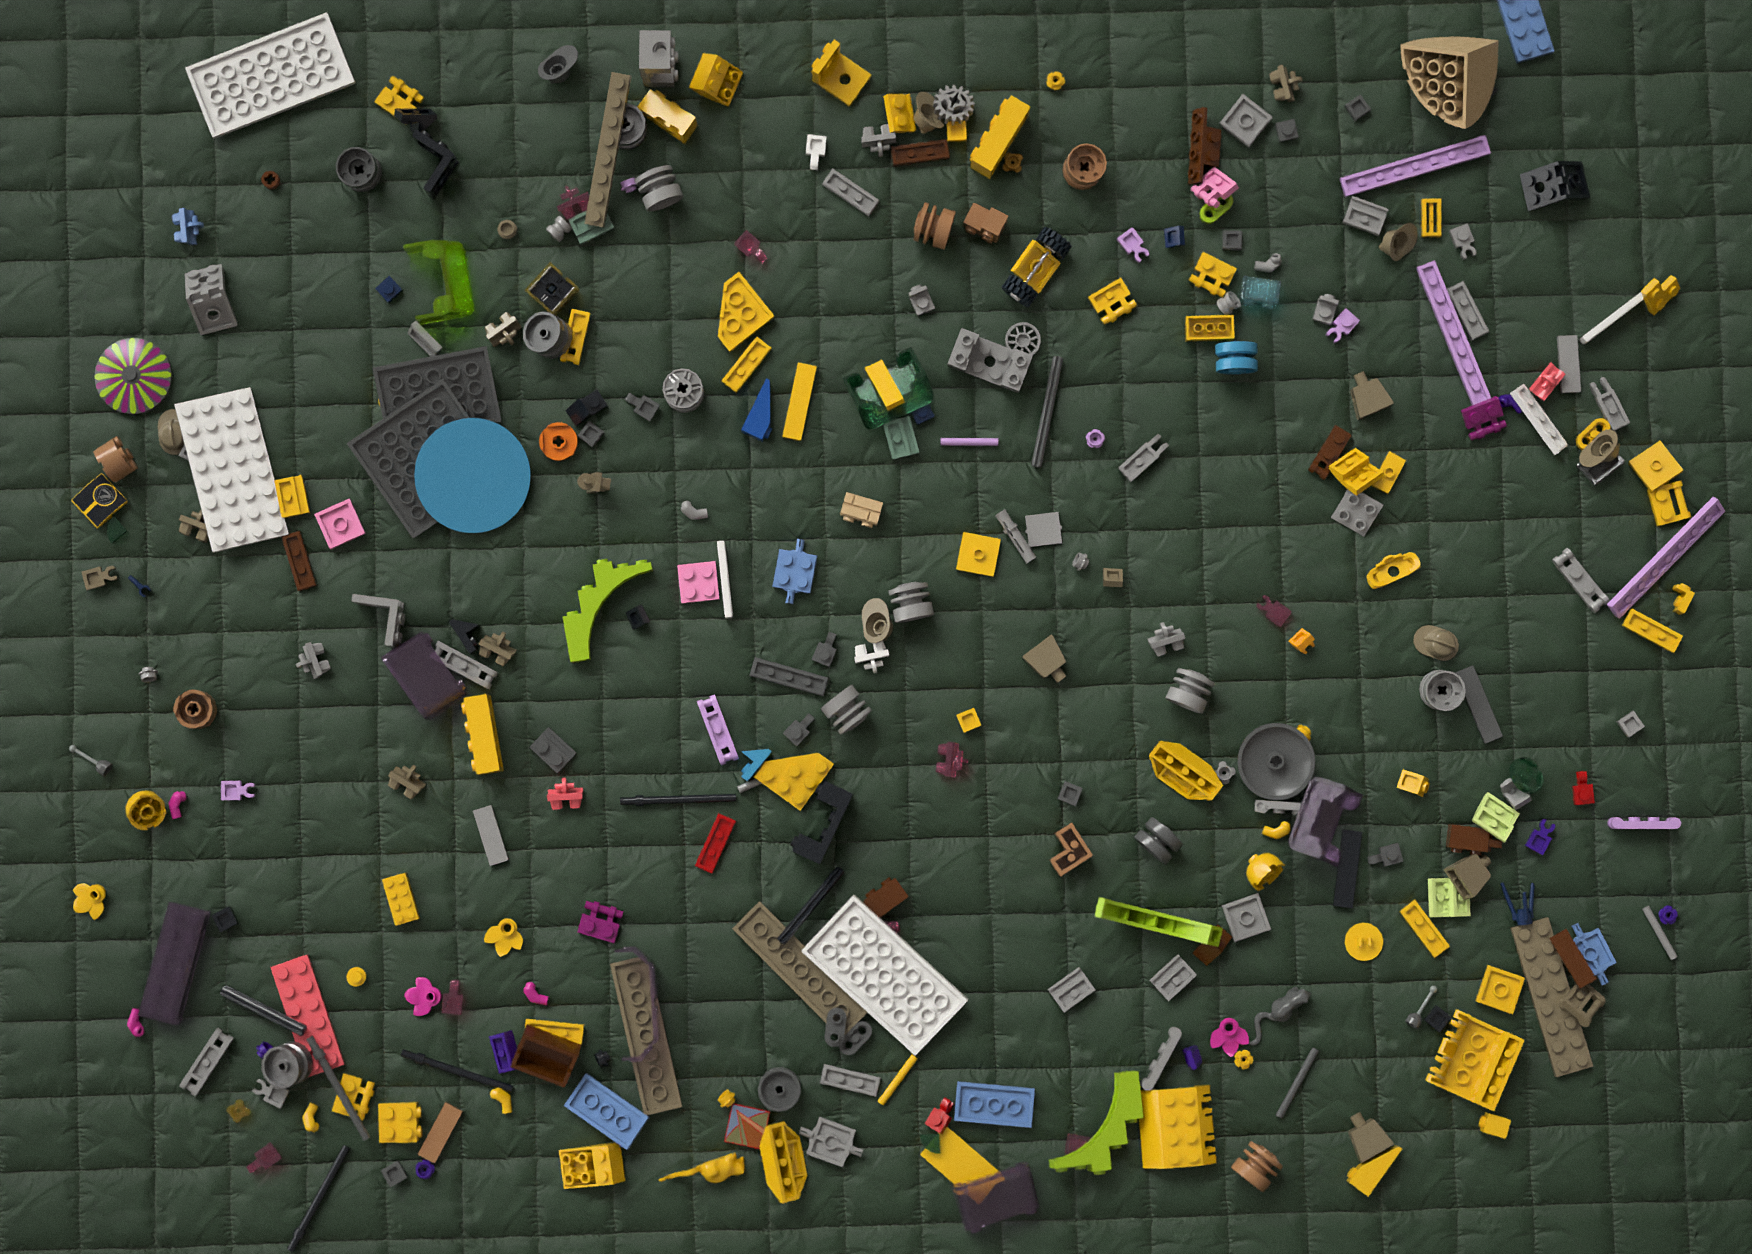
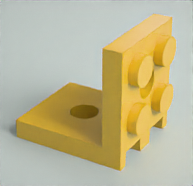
M834 39L831 44L829 42L826 44L822 51L824 53L820 59L816 58L811 66L813 68L811 71L812 81L850 107L871 78V74L841 54L840 43ZM844 75L849 76L851 79L850 83L846 85L840 82V78Z

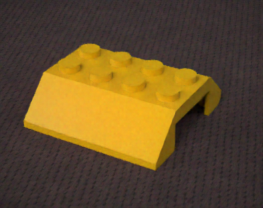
M1456 1009L1453 1017L1458 1019V1022L1451 1020L1450 1024L1456 1027L1457 1031L1456 1033L1446 1031L1445 1035L1451 1037V1039L1443 1038L1437 1052L1442 1054L1443 1057L1437 1055L1435 1057L1437 1062L1442 1063L1441 1068L1431 1066L1430 1071L1434 1072L1435 1076L1428 1073L1425 1081L1494 1111L1525 1040Z
M1194 1085V1087L1161 1090L1151 1089L1150 1091L1141 1090L1144 1118H1139L1143 1168L1166 1169L1217 1163L1216 1154H1208L1215 1152V1147H1205V1141L1215 1139L1214 1135H1207V1133L1214 1132L1213 1115H1205L1212 1113V1108H1202L1201 1102L1211 1101V1096H1203V1094L1211 1093L1210 1085Z

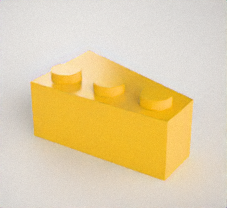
M650 89L637 107L646 118L683 144L686 143L698 126L695 116L683 110L675 102L667 100L657 90L654 92Z

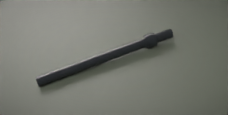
M736 794L652 797L635 795V797H620V805H636V807L644 806V804L736 802Z
M403 1049L400 1056L415 1061V1064L421 1066L425 1064L494 1088H501L509 1093L513 1089V1085L428 1058L426 1054L420 1052L416 1054Z
M343 1145L301 1224L293 1232L294 1236L287 1250L294 1252L300 1240H303L305 1237L306 1229L347 1156L350 1147Z

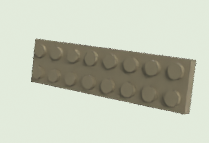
M759 901L732 929L825 1022L827 1021V1014L832 1008L843 1009L846 1013L845 1036L867 1011L801 952L805 946L794 935L786 945L781 944L777 940L786 927ZM839 1014L833 1016L834 1021H839L841 1018Z
M1545 917L1535 920L1533 924L1511 927L1510 930L1554 1076L1559 1077L1593 1067L1579 1019L1561 1005V1002L1569 993L1570 987L1561 958L1549 940L1550 937L1554 936L1549 918Z
M645 955L611 963L610 967L643 1112L646 1115L680 1108L682 1107L681 1097L649 957Z

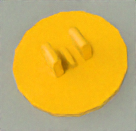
M1364 922L1355 924L1346 933V950L1356 960H1372L1382 950V934L1372 924Z

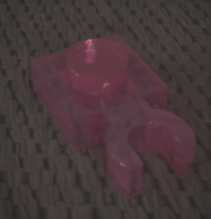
M1263 595L1262 598L1266 601V605L1262 606L1257 603L1256 607L1260 610H1266L1265 617L1278 627H1281L1292 611L1277 600L1272 604L1270 598Z

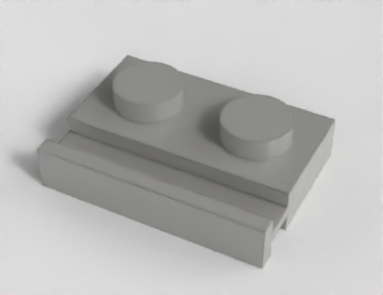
M1352 196L1343 223L1378 236L1388 209Z
M1177 954L1149 981L1170 1001L1197 974Z
M1078 967L1048 988V991L1062 1011L1065 1012L1095 991L1080 967Z

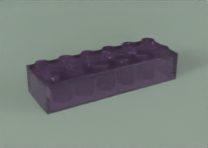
M174 901L168 903L140 1005L139 1016L173 1025L181 1023L211 911Z

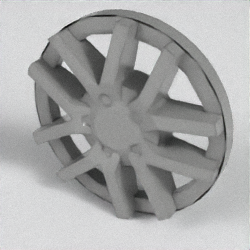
M1016 323L1006 333L1005 344L1007 348H1010L1009 344H1016L1013 350L1020 347L1021 351H1023L1025 348L1029 354L1034 355L1040 347V333L1030 323ZM1018 326H1023V332L1019 333ZM1025 326L1032 328V330L1026 333ZM1015 328L1017 335L1010 334V332ZM1035 331L1037 336L1030 338L1029 335ZM1008 337H1015V341H1008ZM1038 339L1037 346L1031 341ZM1029 344L1035 348L1032 352L1028 348Z

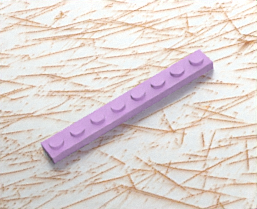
M1484 135L1345 176L1339 180L1344 196L1348 197L1487 156L1491 152Z
M1435 260L1417 267V273L1471 404L1475 405L1490 399L1491 396Z
M1712 497L1607 604L1614 616L1620 619L1725 512L1718 499Z

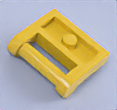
M1682 481L1663 485L1652 493L1647 489L1657 526L1691 518V513L1687 510L1681 488L1683 486ZM1670 489H1674L1680 510L1679 515H1675L1669 493Z

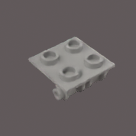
M1347 489L1331 518L1365 536L1383 504L1362 492L1356 496Z

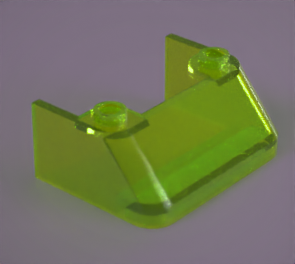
M428 240L403 245V249L407 254L424 252L429 259L440 258L446 295L439 296L434 300V313L415 316L416 321L421 325L470 316L474 312L475 305L464 246L458 241Z

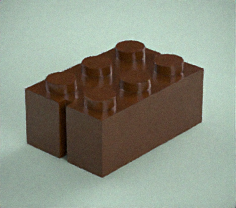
M527 1024L510 1067L565 1088L579 1056L581 1045Z

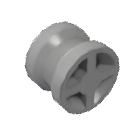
M1229 291L1225 294L1224 298L1217 300V305L1223 314L1230 315L1233 309H1238L1241 306V302L1233 292Z

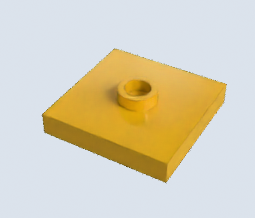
M1658 441L1628 462L1651 493L1683 472L1682 467L1661 441Z
M963 532L956 570L994 577L1001 539Z
M1487 965L1475 1002L1513 1014L1525 978Z

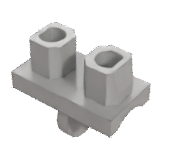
M888 124L881 125V134L874 135L873 127H864L863 137H861L862 147H870L871 152L878 151V155L881 157L883 156L882 151L890 150L889 144L896 143L895 132L890 133Z
M1164 622L1160 623V629L1154 631L1155 636L1148 638V643L1157 656L1167 653L1166 644L1171 643L1173 650L1184 648L1183 639H1185V635L1181 629L1174 630L1173 625L1166 627Z
M309 642L303 646L304 653L298 655L301 662L296 663L297 668L303 667L305 673L311 670L314 679L320 678L322 674L331 669L328 660L321 662L317 660L316 656L324 653L322 643L312 644Z

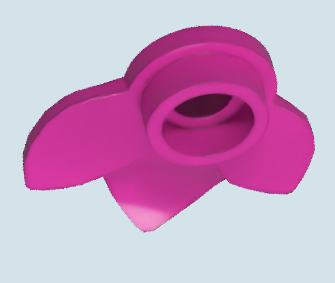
M417 977L416 987L408 989L404 997L409 1003L415 1005L413 1014L422 1016L428 1014L432 1006L440 1003L442 995L438 988L432 986L429 979ZM430 993L433 994V1000L429 998Z
M1233 1018L1223 1019L1219 1028L1212 1032L1210 1038L1211 1048L1222 1046L1225 1053L1230 1057L1237 1052L1239 1044L1246 1045L1249 1043L1247 1032L1240 1028L1237 1021ZM1227 1024L1232 1025L1231 1031L1225 1029Z

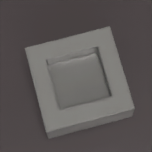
M1631 711L1617 721V724L1627 738L1645 727L1634 711Z

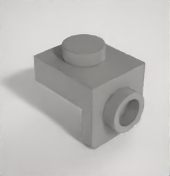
M1516 775L1506 779L1500 785L1503 796L1515 810L1532 801L1531 796L1522 787Z

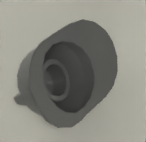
M565 45L557 49L540 63L538 67L539 76L544 80H549L551 84L564 82L570 75V68L577 61V49L572 45Z

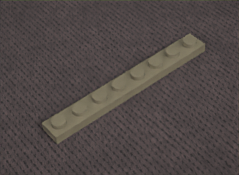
M611 72L584 224L605 227L631 75Z

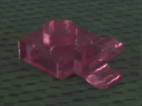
M747 230L734 243V246L748 258L753 254L761 263L767 259L766 254L758 248L761 242Z
M460 980L450 981L449 993L443 994L442 1013L462 1014L464 995L458 994Z
M270 1142L254 1154L257 1159L246 1168L250 1173L261 1166L266 1170L282 1157L272 1142Z

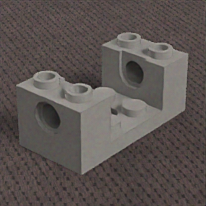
M639 30V70L644 87H674V81H678V70H675V63H678V51L674 49L675 37H672L671 31Z
M961 328L947 366L1019 393L1033 355L1018 349L1012 350L981 338L979 334ZM988 356H992L995 359V365L992 367H987L984 363L985 358Z

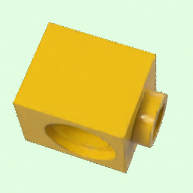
M1485 1112L1484 1116L1482 1115L1479 1120L1480 1131L1506 1139L1511 1120Z

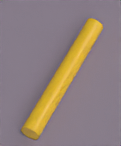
M913 1054L879 1098L878 1102L883 1106L918 1058Z

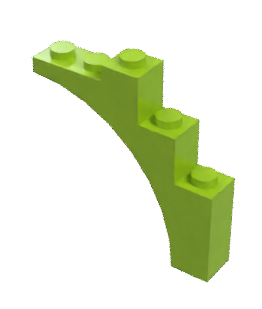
M608 559L597 560V564H593L596 587L593 588V585L582 586V590H578L581 613L578 614V611L567 612V616H563L571 663L591 660V631L603 603L613 591L626 581L638 575L652 572L651 562L647 563V560L636 561V565L628 566V563L618 564L617 568H614L613 562H608Z
M1100 897L1096 906L1095 917L1219 947L1223 928Z
M1131 1070L1114 1073L1112 1104L1100 1129L1087 1143L1076 1151L1063 1157L1050 1159L1049 1168L1056 1169V1172L1068 1171L1067 1167L1085 1169L1087 1165V1171L1094 1172V1175L1106 1174L1105 1170H1112L1109 1146L1110 1149L1122 1148V1144H1128L1125 1120L1126 1123L1138 1122L1137 1119L1144 1118L1138 1071Z

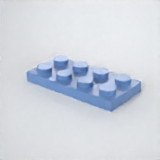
M1497 0L1516 63L1554 52L1538 0Z
M585 1073L564 1105L626 1150L630 1148L650 1118L588 1073Z
M957 1081L954 1121L1031 1128L1035 1088Z

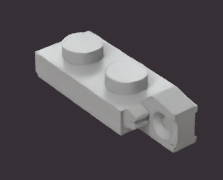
M1255 800L1254 811L1265 813L1269 809H1273V813L1285 814V810H1292V814L1304 815V811H1309L1310 805L1307 803Z

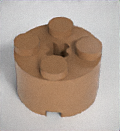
M118 436L93 451L98 463L101 462L104 467L103 471L113 482L121 480L138 469L132 459L134 456L128 448L124 449L122 447L123 443Z
M188 690L181 694L174 703V714L177 720L187 728L202 729L208 727L216 717L217 706L215 699L206 692ZM197 706L199 708L198 712L192 711L193 707Z

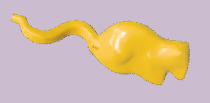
M731 1153L704 1162L692 1169L669 1174L660 1178L659 1182L676 1177L690 1176L700 1172L708 1182L719 1183L730 1176L744 1174V1157L742 1156L737 1159L736 1153Z

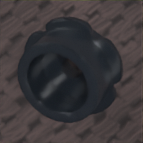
M599 1049L594 1054L596 1062L600 1068L608 1067V1062L611 1061L606 1051L603 1052Z

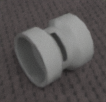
M560 216L555 219V224L549 225L546 228V231L558 242L563 239L564 233H569L572 230V227Z

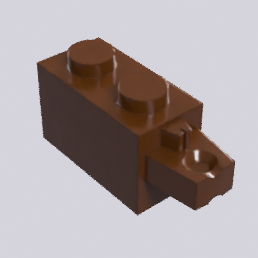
M1448 825L1446 848H1451V852L1462 853L1463 850H1470V854L1481 856L1482 852H1491V847L1502 848V841L1492 839V835L1483 828Z
M887 878L880 883L882 885L880 889L876 891L873 888L865 894L867 898L864 899L863 903L879 918L909 897L896 878Z

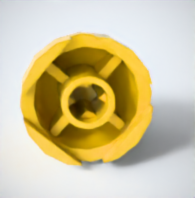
M139 791L133 794L126 804V816L129 822L140 830H148L147 828L152 826L154 828L157 827L166 815L164 801L152 791Z
M1255 854L1248 861L1250 864L1247 867L1246 876L1250 884L1259 891L1264 889L1263 884L1268 882L1270 885L1282 873L1283 868L1281 866H1285V864L1273 854Z

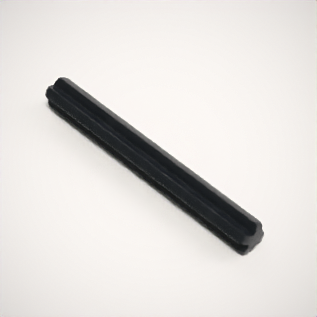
M836 867L779 935L777 940L781 944L786 945L843 876L844 871L841 868Z
M227 985L221 989V996L300 1036L305 1034L307 1030L306 1025Z

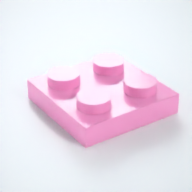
M350 498L314 514L330 549L366 534Z
M716 561L677 565L681 604L720 600Z

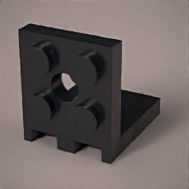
M415 130L412 137L417 145L441 159V162L423 187L427 195L435 200L459 164V161L446 144L441 141L435 142L432 136L424 130L422 132Z
M1557 161L1520 174L1528 211H1534L1563 200H1586L1590 198L1582 161ZM1541 182H1543L1545 186V189L1542 193L1539 190V185Z

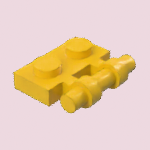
M392 76L389 83L394 85V88L390 90L385 86L374 102L394 116L395 108H416L412 105L414 100L421 103L424 97L415 88L412 89L407 86L402 79ZM400 91L408 95L406 100L398 95Z
M1202 252L1194 268L1200 275L1197 277L1192 274L1189 281L1198 288L1202 287L1211 291L1210 294L1214 296L1217 294L1223 297L1226 290L1219 287L1221 284L1229 286L1237 268ZM1205 276L1215 280V284L1213 285L1205 281Z
M1122 278L1117 279L1088 297L1097 314L1105 311L1106 316L1101 318L1104 325L1109 322L1113 323L1119 316L1124 313H1130L1131 309L1137 306L1134 299L1128 303L1125 300L1131 293ZM1119 302L1121 307L1112 311L1110 306Z
M344 1073L340 1084L354 1109L358 1111L359 1118L364 1120L365 1114H368L369 1111L368 1104L370 1098L373 1097L375 1083L367 1081L365 1088L361 1086L362 1078ZM358 1093L363 1094L361 1104L356 1103ZM336 1095L332 1111L349 1116L340 1098Z

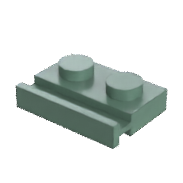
M587 210L568 219L580 245L615 229L608 213L605 227L584 224Z
M910 416L883 423L892 460L919 453Z

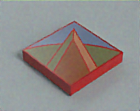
M733 1103L724 1142L760 1149V1143L765 1127L768 1124L770 1111Z

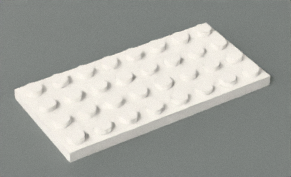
M327 12L185 67L213 139L356 84Z
M251 388L174 404L212 553L288 535L285 518L281 517L274 476Z
M855 895L843 905L801 951L914 1055L968 1001L966 996Z

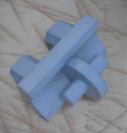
M180 208L178 213L172 215L174 225H180L181 231L174 233V241L196 245V235H199V228H203L204 223L198 222V217L194 215L193 210Z

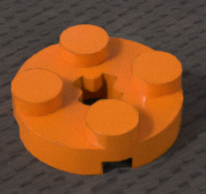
M555 422L548 425L542 431L539 445L546 457L554 461H564L575 454L578 447V438L570 426L565 423ZM557 437L564 440L560 447L553 443V441L557 440Z

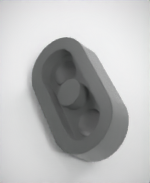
M832 1008L827 1014L825 1041L832 1047L841 1045L844 1040L846 1013L841 1008ZM835 1014L840 1015L841 1018L839 1021L833 1020V1016ZM833 1033L838 1035L836 1041H833L830 1037Z
M859 1021L844 1036L842 1044L839 1045L841 1052L846 1055L854 1054L870 1038L872 1034L870 1024L865 1021ZM860 1027H864L866 1029L865 1034H860L858 1032ZM847 1041L852 1042L853 1045L851 1048L845 1047V1043Z

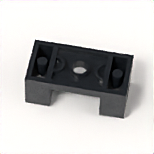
M824 781L823 784L819 783L815 794L818 795L817 799L836 807L837 811L832 810L828 819L831 822L829 828H824L821 833L820 839H822V843L799 834V837L794 836L790 845L793 847V852L818 864H821L853 795L827 781Z

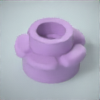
M633 177L621 182V191L625 190L626 193L636 190L635 178Z
M1097 429L1088 432L1086 435L1088 446L1092 448L1101 447L1105 440L1104 434Z

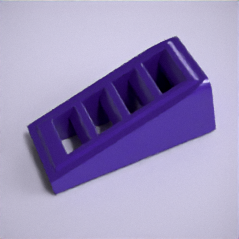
M1197 1045L1182 1050L1187 1066L1190 1069H1197L1202 1064V1058Z

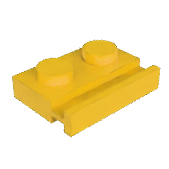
M886 94L883 96L890 133L915 132L916 126L910 94Z
M303 475L274 480L282 518L310 513Z

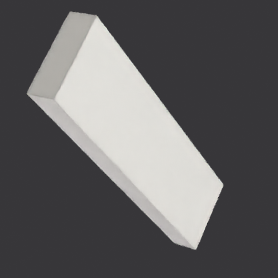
M1642 293L1637 294L1578 339L1583 345L1589 342L1644 300Z
M1522 384L1510 393L1554 455L1568 446L1525 384Z
M717 541L725 619H730L733 617L726 545L724 541Z

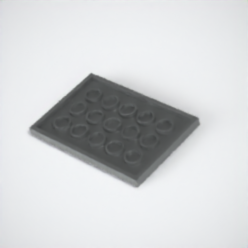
M487 346L372 367L383 418L441 379H444L470 418H481L495 423L502 422Z

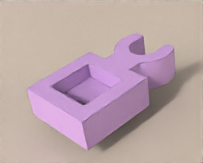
M1133 227L1117 238V241L1127 254L1133 251L1136 262H1141L1138 256L1139 253H1144L1146 257L1149 256L1148 250L1140 247L1144 241Z
M1345 308L1332 323L1336 328L1328 330L1326 336L1328 337L1331 333H1335L1337 337L1333 342L1337 343L1341 338V333L1347 336L1360 320Z
M221 781V800H242L243 794L246 797L253 798L255 794H249L248 788L255 787V784L247 783L242 786V781Z

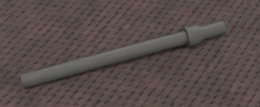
M313 1036L309 1037L306 1040L313 1051V1057L319 1061L363 1141L370 1138L369 1133L325 1058L326 1054L323 1048L320 1049Z

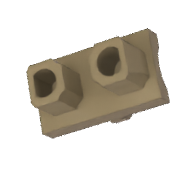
M1283 65L1278 66V70L1269 74L1272 84L1281 82L1283 87L1274 90L1275 99L1277 101H1295L1291 85L1294 91L1299 90L1298 83L1303 81L1302 77H1296L1295 71L1289 72L1291 78L1289 79L1287 68Z
M506 312L500 316L499 319L502 324L497 328L494 323H490L485 327L486 337L494 347L500 343L503 345L508 341L513 345L514 341L512 338L522 328L515 316H511Z
M600 472L584 473L577 480L578 486L583 490H587L586 493L588 494L604 492L610 489L611 479L602 477Z
M202 510L199 513L192 512L191 517L196 518V520L181 515L179 518L181 522L179 532L190 536L192 529L196 528L199 530L196 539L206 543L209 538L205 523H203Z
M502 632L500 636L493 633L492 637L485 635L479 643L481 645L479 655L489 658L493 651L498 654L495 662L502 666L515 655L517 650L509 646L511 641L505 639L507 634L505 632Z
M415 765L410 769L406 766H403L402 769L396 766L388 775L390 777L388 786L397 790L401 784L407 787L404 795L409 799H413L423 790L426 783L419 780L421 775L415 772L417 769Z

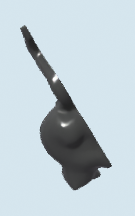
M1293 987L1288 990L1284 997L1272 1003L1271 1013H1258L1254 1019L1256 1038L1253 1041H1249L1248 1045L1254 1046L1261 1041L1260 1021L1263 1018L1280 1022L1288 1021L1293 1010L1307 1003L1312 993Z

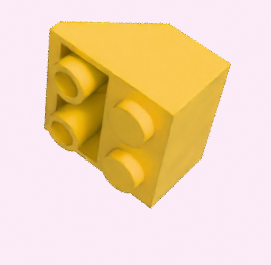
M703 53L689 88L703 97L729 106L743 71L718 55Z

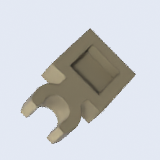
M109 566L105 571L102 570V567L82 571L86 590L89 591L107 586L105 580H118V576H110V571L115 570L116 567Z

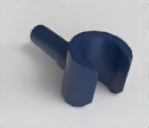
M130 575L128 579L137 586L139 594L147 597L142 593V589L146 587L151 591L150 586L142 585Z

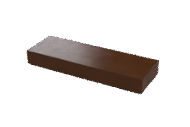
M947 139L891 147L893 167L950 159Z
M301 531L281 536L298 592L316 587V580Z
M1567 929L1549 938L1579 989L1597 979Z

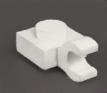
M807 135L806 155H811L810 170H818L819 156L825 157L826 136Z

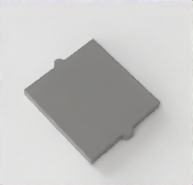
M1058 512L1025 516L1027 529L1025 533L1028 537L1029 547L1062 543V526H1060Z

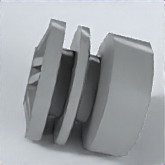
M671 165L650 169L634 180L636 186L639 187V193H648L642 198L647 212L666 208L683 198L679 184H670L676 179L675 174H671L673 172Z
M681 368L674 370L667 375L663 382V394L666 402L677 412L687 413L694 411L703 401L704 389L701 379L695 372L689 369ZM681 385L688 387L686 388V393L678 392Z
M927 582L906 583L888 591L889 596L898 595V598L890 600L891 603H900V607L893 610L895 623L913 621L934 615L932 602L922 601V598L929 596L930 593L920 592V590L928 588Z
M1178 668L1176 673L1182 676L1183 679L1173 678L1180 686L1179 688L1170 687L1165 699L1193 712L1203 714L1207 701L1200 696L1201 694L1211 695V692L1205 689L1204 686L1213 688L1215 683L1196 671Z
M1435 670L1424 676L1420 683L1419 692L1424 704L1430 708L1449 711L1460 706L1464 700L1466 689L1461 677L1454 672ZM1438 686L1443 687V694L1437 693L1439 691Z
M853 685L844 689L821 708L828 719L835 715L838 717L833 724L834 727L843 723L844 726L838 730L840 735L854 729L872 711L870 707L861 711L860 708L866 704L865 701H861L858 704L854 702L860 694Z

